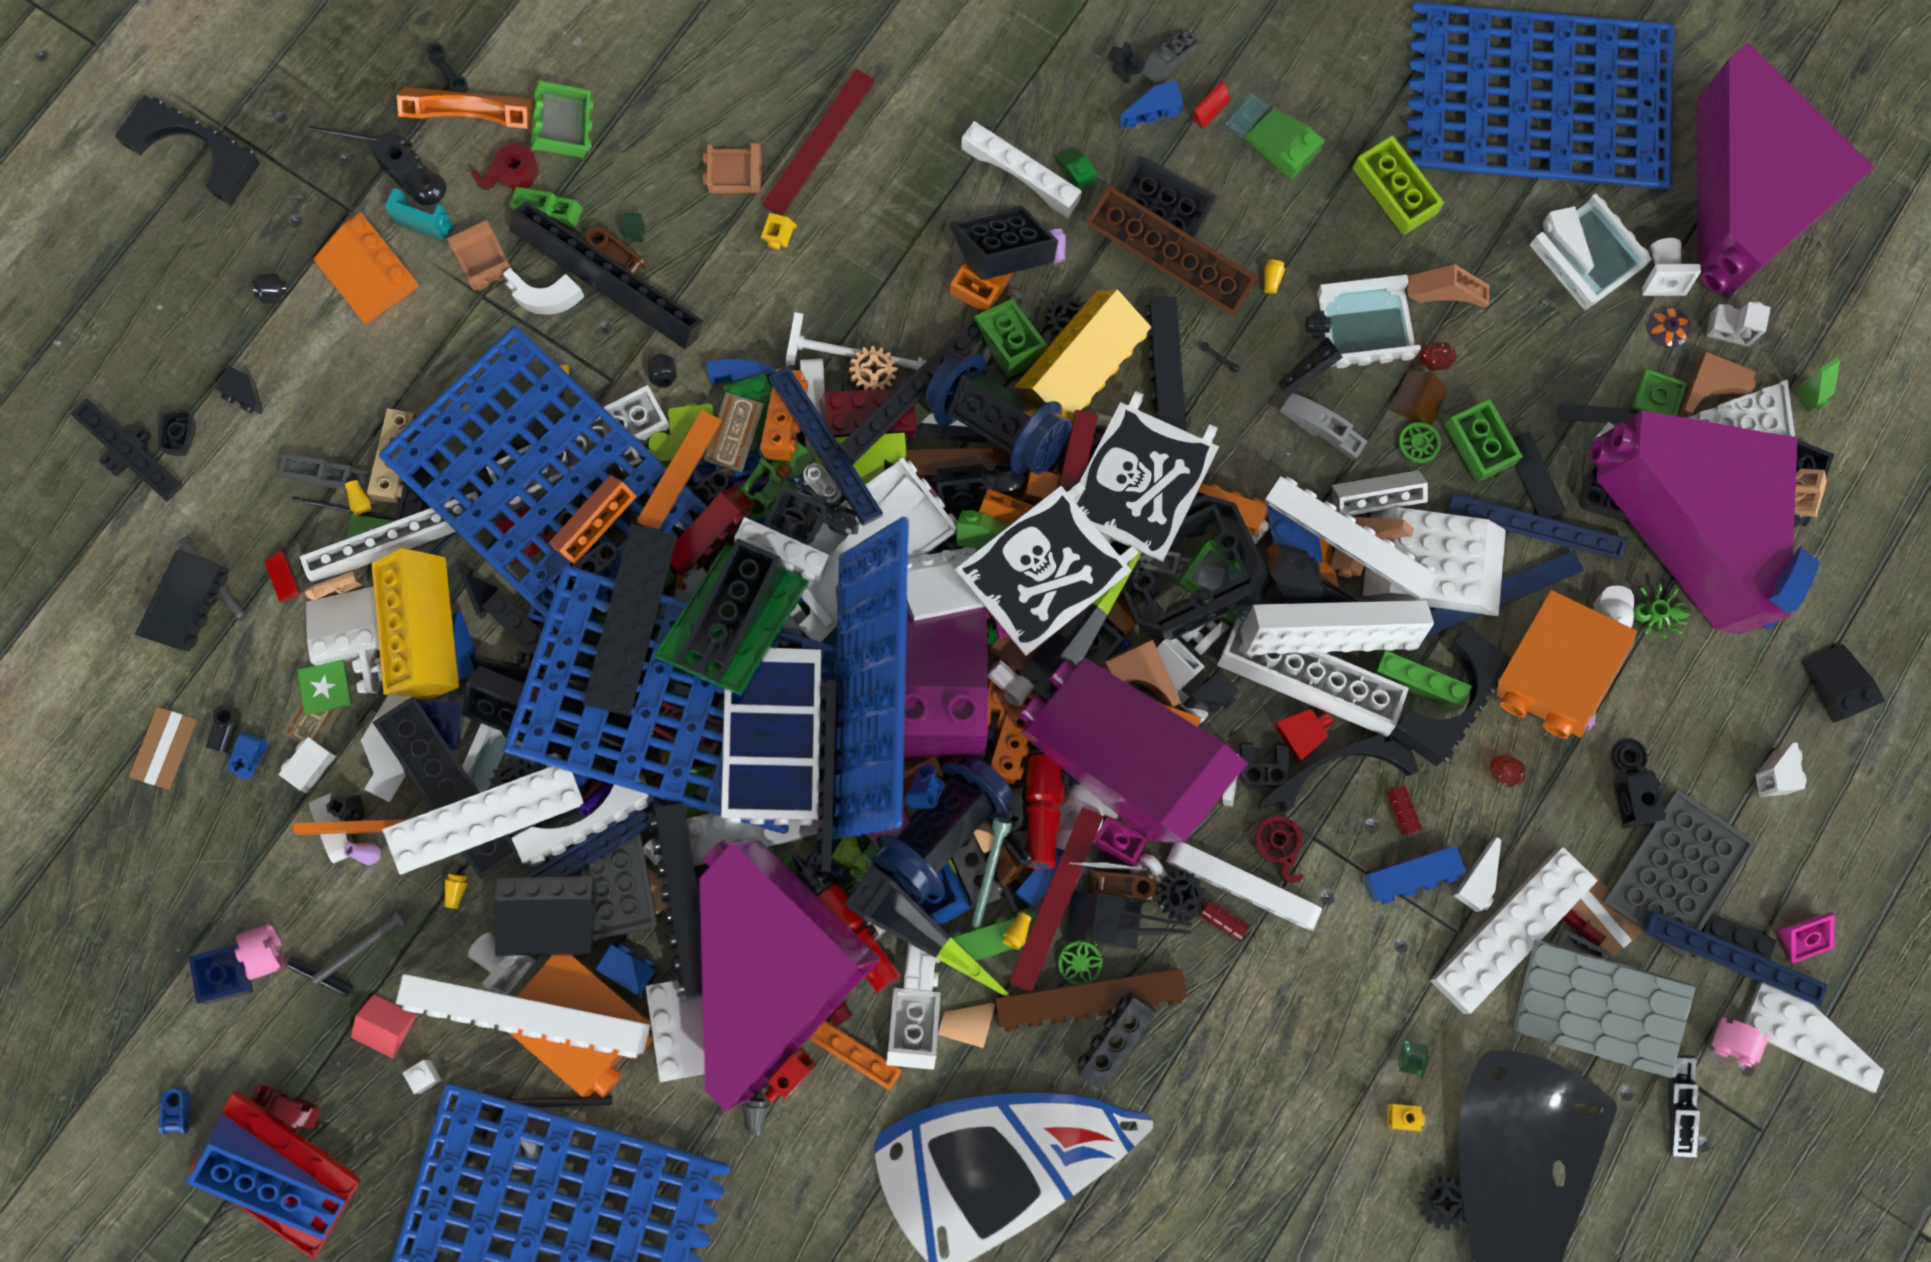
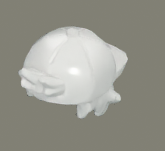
M1623 586L1607 587L1593 603L1594 608L1592 610L1631 628L1634 620V595L1632 591Z

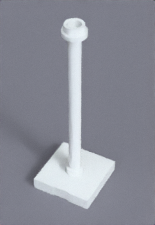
M794 313L785 368L789 366L791 370H794L797 350H802V348L855 358L856 352L862 354V350L804 339L805 336H800L803 314ZM895 356L889 357V360H896L895 366L915 369L916 371L926 363V360H922L920 357L918 361Z

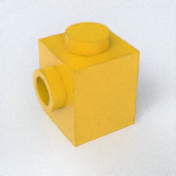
M1388 1104L1387 1128L1421 1131V1126L1425 1124V1113L1422 1112V1107Z

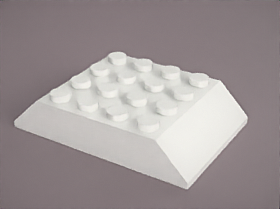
M1400 507L1371 512L1370 518L1401 519L1414 528L1412 537H1401L1391 542L1395 544V549L1403 552V550L1409 552L1415 557L1414 561L1421 565L1423 563L1428 564L1435 569L1434 573L1438 575L1420 601H1427L1428 606L1491 616L1499 615L1505 529L1487 519ZM1365 567L1363 598L1384 601H1419Z

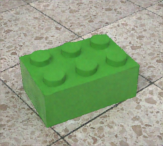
M1491 399L1451 417L1445 424L1449 435L1476 483L1515 465L1523 457Z

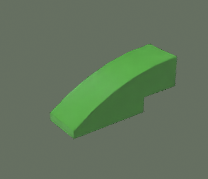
M516 187L509 207L515 210L523 203L528 202L559 224L575 228L583 210L576 200L556 197L552 192Z

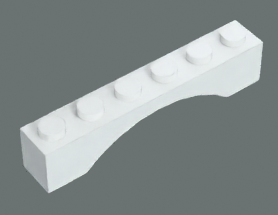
M975 121L962 136V150L979 161L996 165L1016 176L1032 188L1051 208L1066 218L1071 215L1079 204L1081 190Z
M639 774L638 782L647 784L644 776ZM614 785L603 804L582 821L557 829L531 827L514 836L512 840L522 863L533 867L539 866L545 862V858L563 853L566 847L573 843L579 844L587 839L586 836L594 832L604 831L607 829L608 824L626 819L628 814L634 810L639 811L646 808L654 798L652 795Z

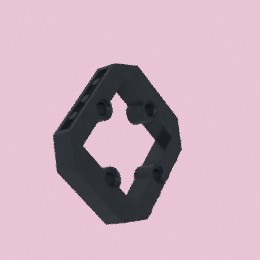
M1208 495L1194 498L1172 544L1180 542L1186 534L1218 520L1223 532L1216 539L1217 547L1225 559L1237 560L1244 576L1212 592L1208 588H1199L1193 592L1190 602L1160 615L1154 602V598L1160 593V585L1152 572L1148 570L1141 571L1138 563H1136L1122 590L1136 623L1143 632L1173 640L1256 601L1268 570L1236 503ZM1120 542L1116 552L1118 555H1122L1131 547ZM1234 543L1233 546L1226 548L1228 544ZM1146 583H1150L1149 586L1143 588ZM1209 600L1206 605H1201L1203 601Z

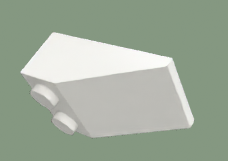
M894 988L886 1065L934 1070L941 992Z

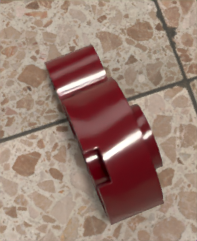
M516 143L500 148L495 154L492 164L488 167V175L485 178H481L476 169L472 172L478 187L483 190H489L499 182L501 185L515 191L516 187L529 188L533 185V181L539 175V165L529 148Z
M1282 816L1269 817L1255 831L1253 840L1255 850L1267 862L1281 865L1280 876L1286 883L1294 884L1303 879V874L1292 877L1288 872L1289 867L1295 864V857L1301 848L1303 838L1300 828L1293 820L1291 821L1288 818ZM1274 834H1277L1278 837L1282 836L1281 846L1274 844Z
M258 1084L251 1101L265 1107L268 1113L277 1117L279 1121L287 1126L297 1129L301 1127L312 1129L315 1127L322 1111L317 1105L300 1098L286 1099L288 1094L272 1087Z

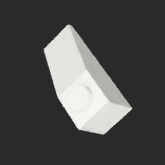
M1575 206L1550 212L1543 222L1545 233H1548L1550 241L1583 276L1587 275L1594 267Z
M1498 837L1490 840L1453 895L1475 912L1482 911L1483 909L1487 910L1494 900L1492 895L1496 888L1501 839Z

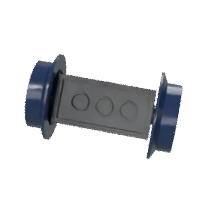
M955 353L948 357L936 370L926 392V404L934 410L935 421L941 426H947L958 420L1011 454V469L1017 474L1028 470L1035 475L1046 472L1062 454L1071 433V421L1062 416V405L1057 401H1050L1037 408L986 376V359L981 354L965 356L962 353Z
M965 755L958 763H944L942 773L946 783L936 807L922 809L896 838L887 834H880L877 837L879 850L871 859L873 866L892 879L915 903H922L929 894L941 896L944 893V886L937 873L985 819L993 822L996 817L1007 820L1009 818L1006 807L1013 800L1010 787L992 767L974 756Z

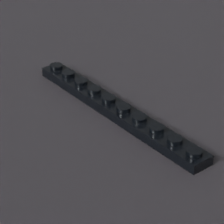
M981 310L838 446L837 450L852 465L926 394L933 375L948 357L955 353L966 355L984 338L975 321V316L982 313Z

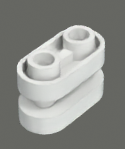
M813 463L808 465L803 472L807 489L826 497L828 506L841 504V491L830 474L820 464Z
M1212 621L1181 637L1187 643L1193 638L1198 643L1194 650L1202 655L1228 630L1229 626L1224 621L1218 625ZM1205 626L1211 631L1206 637L1200 633Z

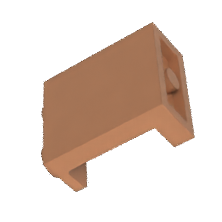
M751 143V149H713L712 144H707V152L703 153L704 165H707V172H703V184L707 185L709 193H761L762 153L760 143Z
M487 220L447 238L473 291L484 289L496 280L505 279L503 273L509 268L512 270Z

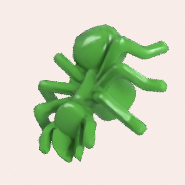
M1658 584L1657 592L1654 595L1655 602L1652 603L1647 599L1648 594L1644 587H1641L1640 591L1643 594V602L1636 605L1633 610L1636 621L1640 623L1649 621L1645 626L1644 633L1648 634L1654 622H1658L1657 632L1662 634L1663 638H1666L1667 634L1665 630H1662L1664 618L1670 631L1682 634L1683 631L1679 627L1672 626L1669 620L1670 618L1675 620L1677 624L1683 625L1687 624V621L1679 620L1685 619L1690 615L1683 612L1688 611L1689 608L1678 607L1685 605V602L1675 603L1670 609L1669 602L1678 593L1679 589L1675 588L1665 601L1659 600L1662 584Z

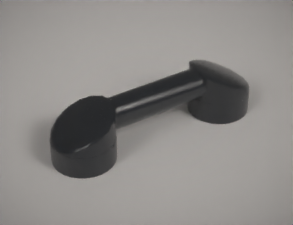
M438 43L429 45L427 48L428 58L433 65L439 66L446 76L451 91L465 93L468 90L467 81L462 76H455L445 62L444 47Z

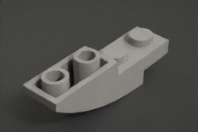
M1293 393L1288 396L1279 410L1312 436H1321L1351 460L1357 459L1367 443V440L1352 430L1353 425L1324 406Z

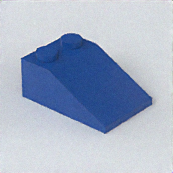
M949 861L937 873L944 886V893L941 896L929 894L922 903H916L939 926L972 909L966 892Z

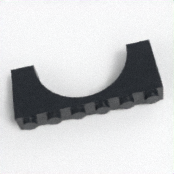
M143 95L115 135V138L124 147L140 156L152 144L168 136L190 135L204 140L210 145L213 154V171L206 188L213 196L229 205L234 203L260 165L255 157L256 153L248 147L244 146L241 148L237 146L238 144L227 136L224 139L213 128L209 126L207 129L204 128L195 118L184 117L181 111L175 107H166L165 103L156 97L151 99Z
M1468 626L1457 635L1448 649L1463 666L1469 680V685H1471L1469 702L1465 711L1461 715L1450 719H1431L1409 709L1391 732V735L1436 767L1442 761L1447 763L1452 757L1454 751L1451 749L1454 745L1458 746L1464 739L1466 734L1463 731L1466 727L1469 729L1477 719L1474 714L1477 710L1480 712L1488 702L1485 699L1488 693L1492 695L1497 689L1498 683L1496 681L1499 677H1502L1508 663L1512 659V657Z

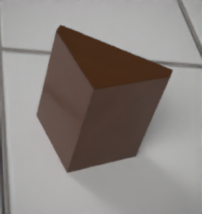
M1407 371L1390 411L1414 422H1422L1432 426L1448 389L1434 373Z

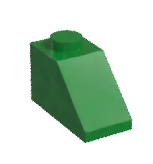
M1071 148L1055 157V161L1070 184L1081 191L1095 184L1097 172L1086 155L1075 148Z

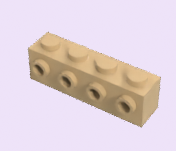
M388 408L386 410L367 491L368 496L372 500L394 504L399 503L404 481L380 459L379 453L416 418L414 413ZM417 430L407 439L409 442L414 439V434H418ZM399 446L390 456L394 458L403 448Z

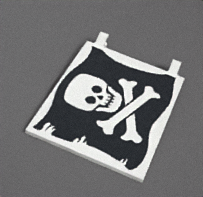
M1135 391L1129 405L1120 402L1080 480L1086 490L1074 499V502L1101 534L1129 547L1134 546L1136 550L1163 562L1218 451L1219 446L1212 443L1218 428L1209 424L1203 438L1183 431L1139 411L1138 408L1142 403L1144 395Z
M1081 482L1068 492L1060 486L955 568L957 574L1025 656L1129 574L1132 570L1127 566V563L1139 553L1132 546L1122 555H1118L1078 507L1074 499L1086 490Z

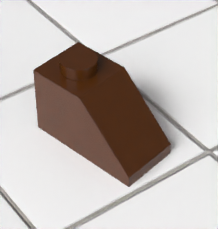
M1003 843L995 871L1000 882L1005 886L1020 877L1027 867H1022Z

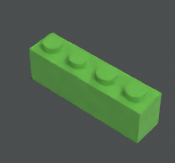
M1388 651L1380 655L1373 672L1408 687V691L1455 711L1464 707L1471 689V685Z
M1024 910L1021 912L1032 918L1026 936L1027 940L1036 914L1035 912L1029 913V910ZM1006 917L993 920L994 925L985 927L984 924H981L978 928L971 927V932L962 934V931H957L949 934V936L975 961H979L1014 950V948L1003 943V934L1016 918L1007 920Z

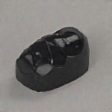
M174 410L162 415L159 424L158 445L167 455L186 456L192 446L196 432V422L190 412L187 410Z

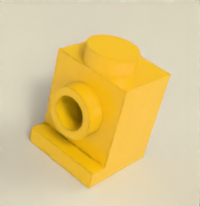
M769 213L761 238L768 243L767 246L776 250H780L781 246L787 248L793 228L796 229L797 224L788 217Z

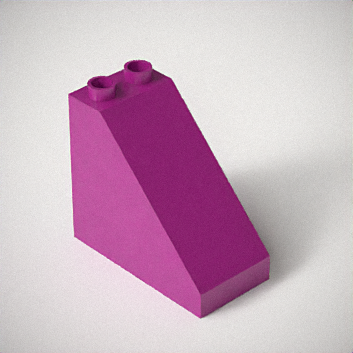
M1746 43L1726 61L1697 99V264H1700L1701 278L1704 285L1714 293H1722L1727 299L1837 205L1875 168L1749 43Z
M1644 410L1595 438L1591 446L1590 458L1592 463H1597L1596 479L1620 510L1626 514L1628 520L1715 630L1743 634L1791 617V612H1784L1768 598L1777 586L1775 582L1793 557L1798 438Z
M981 607L915 621L907 611L903 761L959 762L963 756L970 755L984 762L988 728L987 609Z
M1087 658L1079 661L1076 666L1068 659H1065L1048 679L1057 689L1045 702L1036 694L1019 714V717L1027 723L1020 732L1026 739L1148 841L1185 842L1248 764L1225 743Z
M737 839L730 845L725 840L720 841L705 856L704 862L710 868L700 878L705 1091L725 1112L755 1098L787 1059L801 1048L881 960L762 841L741 842Z

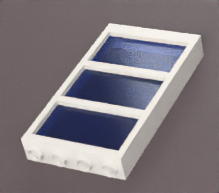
M770 648L741 696L724 689L721 820H726V824H740V820H750V824L762 825L764 820L774 821V825H788V821H798V825L807 826L812 825V821L818 820L821 650Z

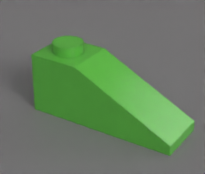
M1838 357L1820 368L1792 391L1808 412L1815 407L1820 410L1830 403L1828 398L1835 394L1840 365Z
M962 510L957 522V546L981 549L1009 526L985 513Z

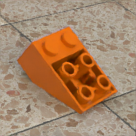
M965 262L950 284V294L984 312L993 308L1014 272L981 280Z

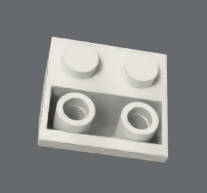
M1791 743L1775 749L1758 770L1756 780L1759 797L1787 795L1805 789L1806 775L1802 771V752L1798 748V743Z

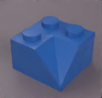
M619 944L618 947L611 945L596 970L631 992L643 996L646 992V986L651 984L658 973L657 970L653 969L655 964L644 957L641 961L633 956L635 952L622 944Z

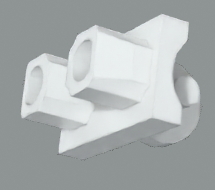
M367 651L360 652L359 658L352 661L353 670L356 673H363L364 678L357 681V691L364 694H377L383 683L378 653H367Z

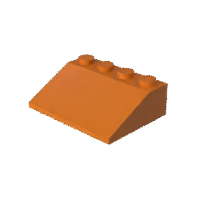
M361 212L344 223L313 259L365 325L419 287L413 276Z

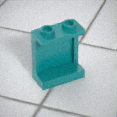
M392 189L385 208L396 225L445 241L447 235L449 236L452 232L453 223L443 205L438 204L434 214H429L412 208L402 190Z

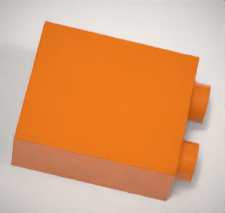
M1551 590L1498 682L1497 696L1502 698L1501 707L1518 717L1524 718L1530 712L1544 719L1543 727L1559 738L1568 739L1571 733L1582 738L1632 649L1637 630Z
M552 955L517 996V998L651 1025V1020L577 955ZM520 1029L518 1033L509 1032L582 1097L591 1096L596 1091L603 1098L622 1077V1074L615 1067L624 1056L618 1055L619 1050L613 1049V1053L594 1050L595 1045L590 1044L589 1048L570 1045L571 1040L566 1039L565 1043L546 1040L547 1035L542 1034L541 1038L522 1035L523 1030ZM648 1033L645 1049L653 1040V1036ZM637 1054L636 1058L633 1057V1059H637L641 1054Z

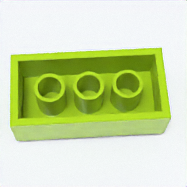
M1393 135L1357 157L1352 169L1403 236L1439 213L1444 202Z

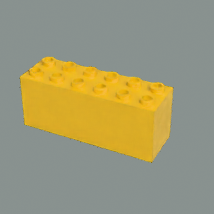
M1118 289L1097 290L1014 386V389L1027 402L1037 408L1050 401L1059 402L1063 409L1062 416L1069 419L1072 424L1074 411L1082 410L1091 403V398L1096 392L1104 388L1105 381L1109 376L1114 375L1119 370L1120 363L1131 356L1133 348L1137 343L1142 342L1146 338L1151 326Z
M400 548L372 562L384 694L406 698L414 696L415 699L429 701L458 688L459 682L446 558Z

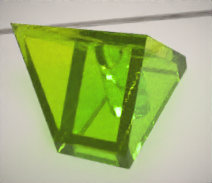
M855 835L842 838L832 855L834 863L861 876H865L868 870Z

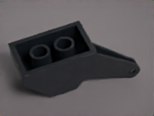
M1277 543L1264 549L1269 571L1288 604L1360 602L1325 579L1320 572L1321 568L1315 557L1311 558L1306 550Z
M1073 892L1066 940L1136 950L1138 936L1191 935L1190 930L1139 928L1140 918L1192 927V922L1169 920L1141 914L1142 902L1119 896Z

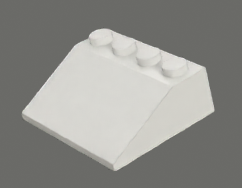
M964 547L963 549L945 550L941 553L923 554L920 557L908 559L907 611L914 621L985 607L955 571V568L975 554L978 548Z
M374 586L306 602L307 644L312 664L318 666L342 660L345 662L359 658V653L363 651L380 654Z
M677 981L646 986L660 1082L705 1074L703 998L682 1001L681 996L677 997L675 982Z

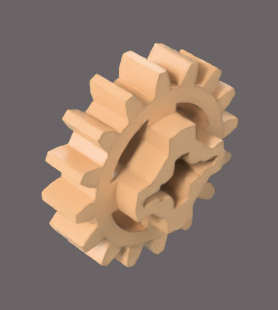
M874 346L871 347L870 351L864 347L862 354L856 352L854 356L856 359H851L850 365L853 367L849 368V373L854 374L851 376V382L857 381L855 388L863 387V390H877L886 387L890 389L892 386L891 382L896 380V376L893 374H896L898 368L892 367L895 365L896 360H889L891 353L883 354L882 347L879 351H875ZM868 358L866 363H861L864 359ZM871 367L874 368L876 374L872 373V370H870ZM880 378H885V380L878 383V380Z

